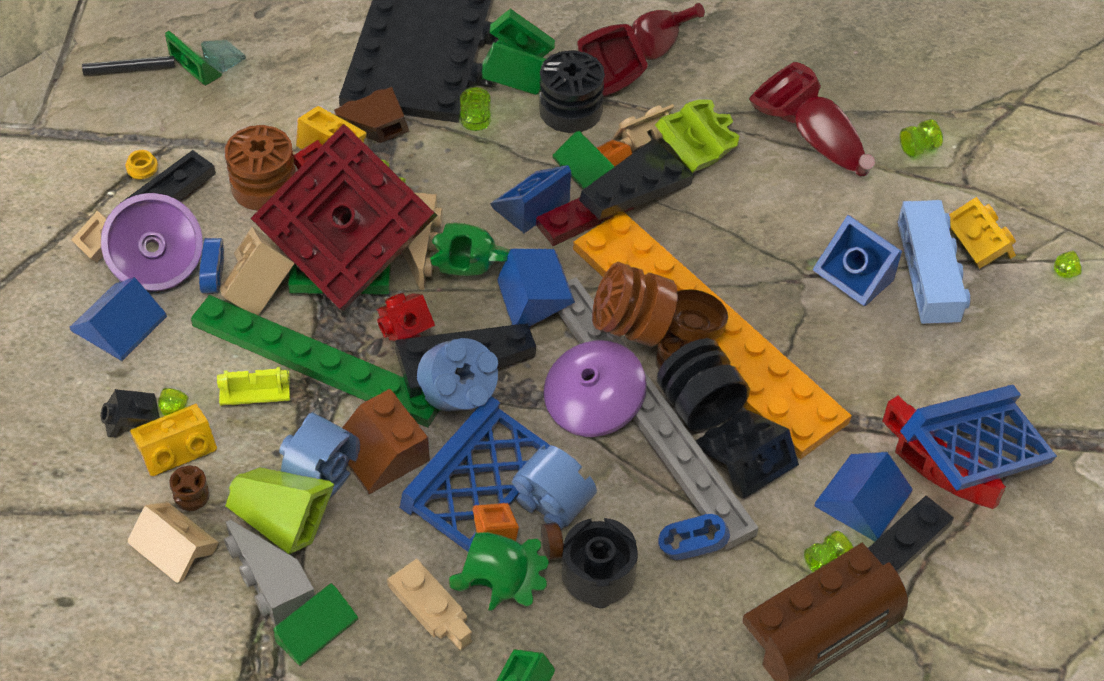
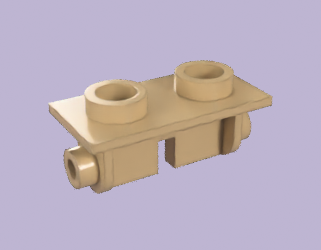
M672 104L664 108L658 105L648 110L643 117L636 119L635 116L623 120L619 124V129L613 136V139L616 140L622 137L620 142L630 145L632 152L651 141L648 132H651L656 141L663 139L655 124L661 117L669 115L674 105Z

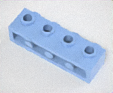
M942 200L903 201L897 223L921 324L961 322L965 309H968L970 306V293L963 286V266L957 262L956 239L951 238L949 231L950 216L944 212Z

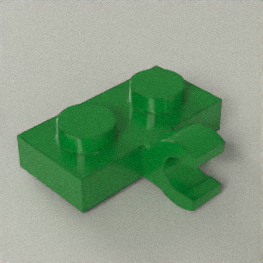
M511 8L490 25V33L499 39L496 42L498 44L542 58L555 48V40Z

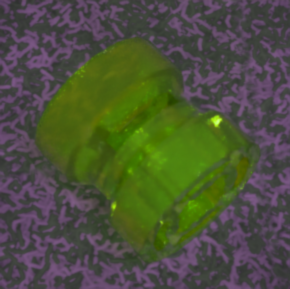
M478 87L466 89L460 96V107L462 109L460 112L461 124L468 130H483L491 122L490 94L488 91Z
M927 119L920 122L917 127L908 126L900 131L899 140L905 154L910 158L922 155L926 149L932 151L940 148L943 143V134L935 120Z
M833 531L824 538L823 543H814L804 550L805 561L813 573L852 549L853 545L843 533Z

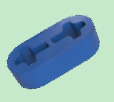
M222 238L204 239L199 272L201 293L220 292L219 288L221 286L224 264V242Z
M705 514L665 526L660 532L658 543L662 551L669 558L683 560L722 549L729 541L730 530L724 520L718 515ZM714 525L719 531L715 532L714 539L709 540L704 534L709 532V526ZM679 534L685 540L679 542L680 548L674 549L670 543L674 542V536Z

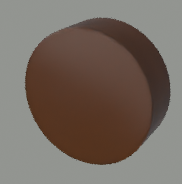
M556 522L542 524L541 539L545 556L548 558V561L561 559L564 543L559 524Z

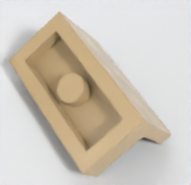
M169 502L145 505L128 538V543L175 582H181L185 579L195 558L213 555L219 544L218 541Z

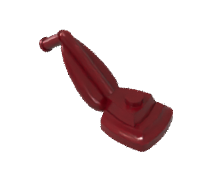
M696 3L693 7L680 12L672 13L668 10L649 11L639 16L632 26L628 24H615L602 27L582 36L577 41V50L592 55L602 64L605 74L604 91L602 94L606 96L619 91L639 78L648 67L646 60L653 61L666 54L678 37L679 26L697 17H704L705 10L701 3Z
M799 62L787 65L765 81L750 96L749 100L755 109L764 114L778 116L782 120L795 123L801 136L816 151L835 164L849 171H854L861 177L868 175L870 169L874 166V157L870 154H865L859 135L847 115L832 100L818 96L821 84L816 74L806 65Z

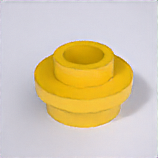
M147 150L132 152L128 156L125 165L128 175L135 179L149 178L158 170L157 159Z

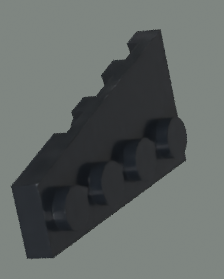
M652 139L583 189L579 201L600 220L692 184L694 174L655 139Z
M528 323L395 340V351L409 397L421 395L422 388L421 386L419 387L417 381V370L421 358L428 350L443 342L460 338L476 340L495 354L498 360L497 369L534 357L536 355V344Z

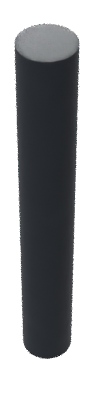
M173 55L83 63L82 72L84 76L175 68V59Z

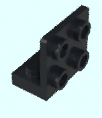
M749 410L736 413L729 421L709 429L702 437L695 440L705 454L727 465L735 494L743 499L799 465L790 430Z

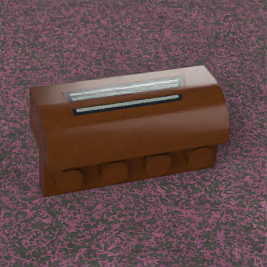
M862 542L744 614L742 622L764 648L765 655L762 666L775 681H807L903 620L908 607V597L904 584L891 563L888 562L882 565Z

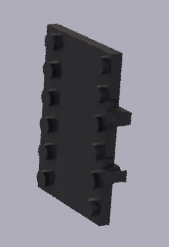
M372 0L339 95V106L349 101H357L367 97L376 90L392 87L405 116L459 123L469 87L484 86L492 88L493 85L492 81L482 78V63L478 64L476 61L480 46L484 44L492 45L493 42L496 43L499 40L490 33V25L493 22L488 21L494 0Z

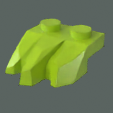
M698 99L686 103L679 112L661 117L655 124L663 139L671 145L681 158L682 163L692 173L713 165L738 145L740 136L728 129L733 123L731 115L715 113L713 110L715 105L712 100Z

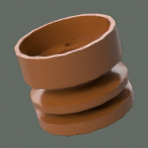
M267 125L246 127L231 136L225 146V159L232 195L237 203L247 209L258 211L295 173L291 140L285 132L276 127Z
M616 262L610 266L599 284L592 310L593 325L595 329L610 332V334L619 337L625 334L628 340L653 347L661 341L671 325L677 304V286L674 280L650 272L644 275L642 269Z

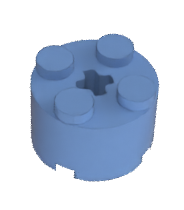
M460 338L443 342L434 346L423 355L418 365L417 381L426 396L425 399L435 408L443 411L473 409L484 405L492 396L498 381V360L494 353L473 339Z
M312 412L307 415L302 426L294 436L288 435L283 440L279 449V453L283 455L281 472L328 480L334 484L331 496H333L350 475V472L345 470L349 460L351 459L355 462L357 460L360 450L359 438Z
M542 445L515 474L512 480L513 485L520 493L516 500L522 508L531 513L536 509L544 515L546 523L556 522L561 530L568 526L596 495L597 488L590 476L584 480L578 473L582 466L573 457L552 445L545 449V445Z

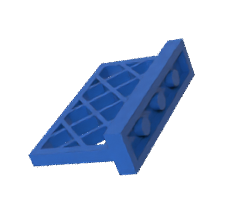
M1013 384L918 408L900 430L908 442L914 440L921 442L956 491L1052 463L1057 457L1015 402L1021 394ZM1010 416L1018 428L1004 422V417ZM981 423L994 428L995 434L982 429ZM957 429L972 435L971 441L957 435ZM1003 433L1017 439V445L1003 439ZM932 436L948 442L947 448L938 444ZM980 440L993 445L994 451L979 445ZM1026 444L1034 447L1039 455L1025 449ZM957 446L970 452V458L955 452V447ZM1002 450L1016 456V462L1002 456ZM978 456L993 463L992 469L978 463ZM954 463L969 470L968 476L962 477Z
M492 396L484 405L479 406L405 488L402 492L399 507L410 516L415 512L467 552H469L476 532L470 539L457 530L456 520L474 519L473 511L454 512L452 497L472 496L474 507L479 505L478 495L497 494L498 504L508 503L510 506L520 493L514 485H501L499 471L517 469L519 471L526 464L527 461H522L520 447L533 446L538 450L542 445H545V449L550 446L499 409L501 402ZM500 422L511 430L512 439L494 440L493 428ZM514 447L515 462H497L496 448ZM474 450H490L492 463L473 465L471 454ZM493 471L495 486L476 487L474 473ZM468 473L470 488L451 489L450 477L453 474ZM445 484V490H440ZM503 493H508V495L505 498H503ZM447 498L449 513L435 514L425 506L431 499Z

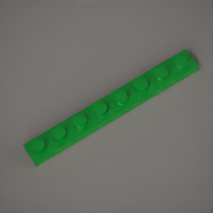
M208 295L191 317L192 326L364 401H368L391 389L417 424L429 428L440 409L429 404L425 399L426 396L423 390H421V395L410 398L404 377L214 296Z

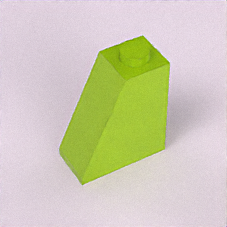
M259 467L235 476L230 484V494L225 506L286 553L291 554L313 543L334 484L328 480Z

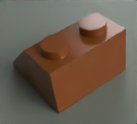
M391 389L360 404L342 427L359 438L360 450L357 460L355 462L350 459L347 466L368 494L377 491L430 461L428 436Z

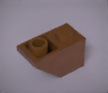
M392 87L376 90L367 97L357 101L346 102L341 107L334 109L336 116L367 132L366 138L380 143L410 132Z

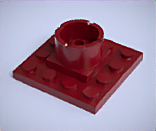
M343 124L250 219L340 310L344 311L438 215Z

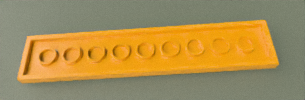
M619 212L573 241V250L602 277L611 265L621 262L631 267L642 269L644 275L650 272L674 280L677 291L687 289L699 290L711 294L721 301L727 309L728 321L724 333L715 341L729 358L730 365L736 367L750 387L749 397L743 407L788 428L796 456L800 460L850 423L852 416L625 212Z

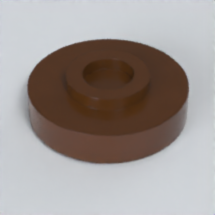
M692 289L677 291L676 310L668 330L677 337L690 342L705 338L716 340L724 333L728 321V312L723 303L711 294Z

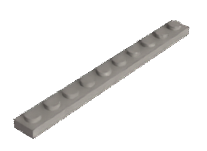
M577 277L568 280L575 303L558 311V314L579 344L603 340L615 342L627 348L619 336L595 329L592 322L593 299ZM645 372L647 382L646 395L640 410L633 418L635 423L701 516L715 514L727 524L730 530V538L724 546L725 550L757 536L758 526ZM714 525L709 526L714 534L719 531Z

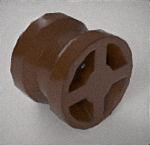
M188 465L182 466L172 473L169 480L170 489L173 493V500L178 508L185 511H196L208 502L210 497L209 488L203 470L197 466ZM185 489L192 490V492H185Z

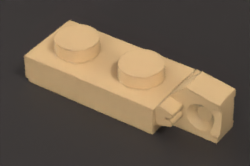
M417 558L387 579L388 586L433 638L437 636L442 639L444 636H447L460 651L472 643V631L464 623L467 620V615L464 613L463 608Z

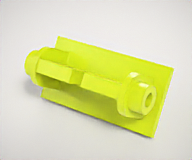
M281 367L255 370V373H249L248 371L228 372V370H224V374H217V386L220 388V406L290 401V374L288 370H281Z

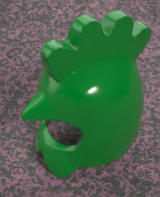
M458 222L446 223L443 233L435 235L432 239V243L439 252L430 257V262L433 266L439 267L441 273L455 276H477L490 270L494 262H506L510 249L497 246L493 237L483 228Z
M476 532L462 572L449 577L450 588L464 591L474 585L489 587L492 590L489 611L494 610L503 600L512 598L519 604L529 607L533 604L532 591L541 592L547 587L546 579L540 576L539 573L547 570L549 561L546 556H539L537 554L541 549V542L538 539H528L523 544H520L502 535L490 532Z

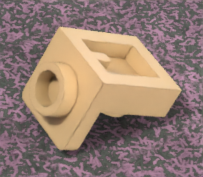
M96 211L71 239L96 263L103 257L101 233L107 219L99 211Z

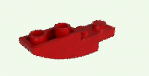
M899 395L888 401L882 422L899 438L895 449L896 454L923 477L962 499L991 509L999 505L1006 488L1001 478L956 491L919 440L908 442L900 432L916 409L907 404ZM932 436L938 444L947 448V443L936 436ZM957 446L955 447V452L970 458V452ZM954 463L962 477L968 476L969 470Z

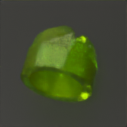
M1074 250L1057 256L1054 262V270L1058 276L1072 278L1081 275L1080 260Z
M163 388L158 399V407L162 414L166 416L186 408L189 398L179 390Z

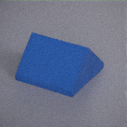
M566 165L536 171L490 204L495 211L522 233H526L536 226V217L570 201L571 169Z
M847 215L812 270L857 302L866 306L894 281L902 250L852 216Z
M510 249L507 261L504 263L497 281L512 325L528 323L530 327L575 303L558 254L554 249Z
M133 277L115 283L70 326V330L120 361H123L167 315L141 283Z
M888 452L851 454L816 500L814 506L875 542L883 535L912 494L913 489Z

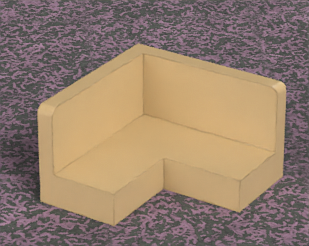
M251 227L234 252L238 262L219 289L225 299L244 310L259 315L294 265V262L268 236Z

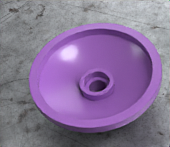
M145 193L124 200L112 210L102 229L101 249L109 270L120 281L135 277L148 292L164 291L179 285L193 273L201 258L203 238L196 217L183 203L167 195ZM154 242L159 248L155 252H149L146 249V245Z
M603 340L585 342L567 350L550 368L544 384L545 405L553 420L561 428L572 434L583 437L607 435L629 423L640 410L647 389L645 372L638 358L626 347L615 342ZM594 374L591 380H584L588 375Z

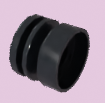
M570 50L553 54L543 62L540 69L539 111L540 117L546 125L556 131L575 133L591 129L600 121L603 112L602 93L604 91L605 74L604 68L597 58L585 52Z
M709 338L698 339L682 346L671 354L657 373L656 382L670 402L676 404V410L690 430L697 432L715 428L729 420L743 407L750 393V387L735 366L730 365L729 358L722 351L718 343Z

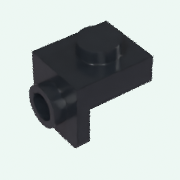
M115 389L108 402L103 404L100 415L101 422L106 427L107 437L113 438L117 436L122 426L136 428L160 418L155 393Z

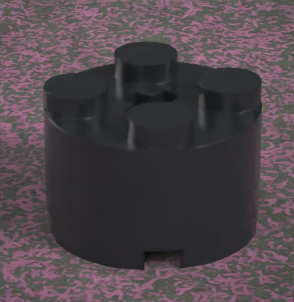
M604 518V521L593 522L592 519H587L573 526L565 537L562 554V581L568 591L577 599L600 609L606 608L611 603L627 595L635 581L638 559L636 540L633 533L622 523L608 518Z

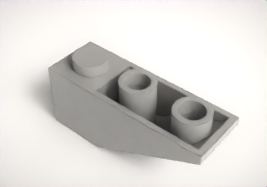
M232 520L226 521L229 536L224 538L227 550L232 559L239 557L243 565L239 567L241 576L247 587L254 585L258 593L254 598L262 616L264 617L269 614L274 625L277 626L315 596L314 588L297 559Z

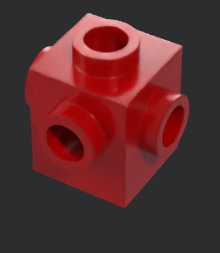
M399 293L385 300L386 305L377 309L380 316L377 319L379 329L385 338L388 337L392 341L421 337L420 332L435 326L423 294L412 293L405 296L404 293Z

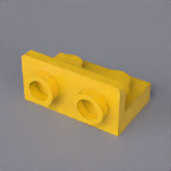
M975 197L949 214L950 230L979 269L1004 253L1010 259L1016 256L1012 246L1016 243V240L1006 226L1002 229L998 226L996 221L999 218L990 204L983 206L980 200Z
M197 404L130 430L133 441L144 459L150 476L158 475L217 450L208 420Z

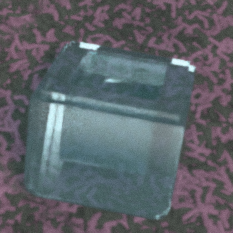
M227 40L203 41L201 43L203 57L222 73L246 59L245 54Z

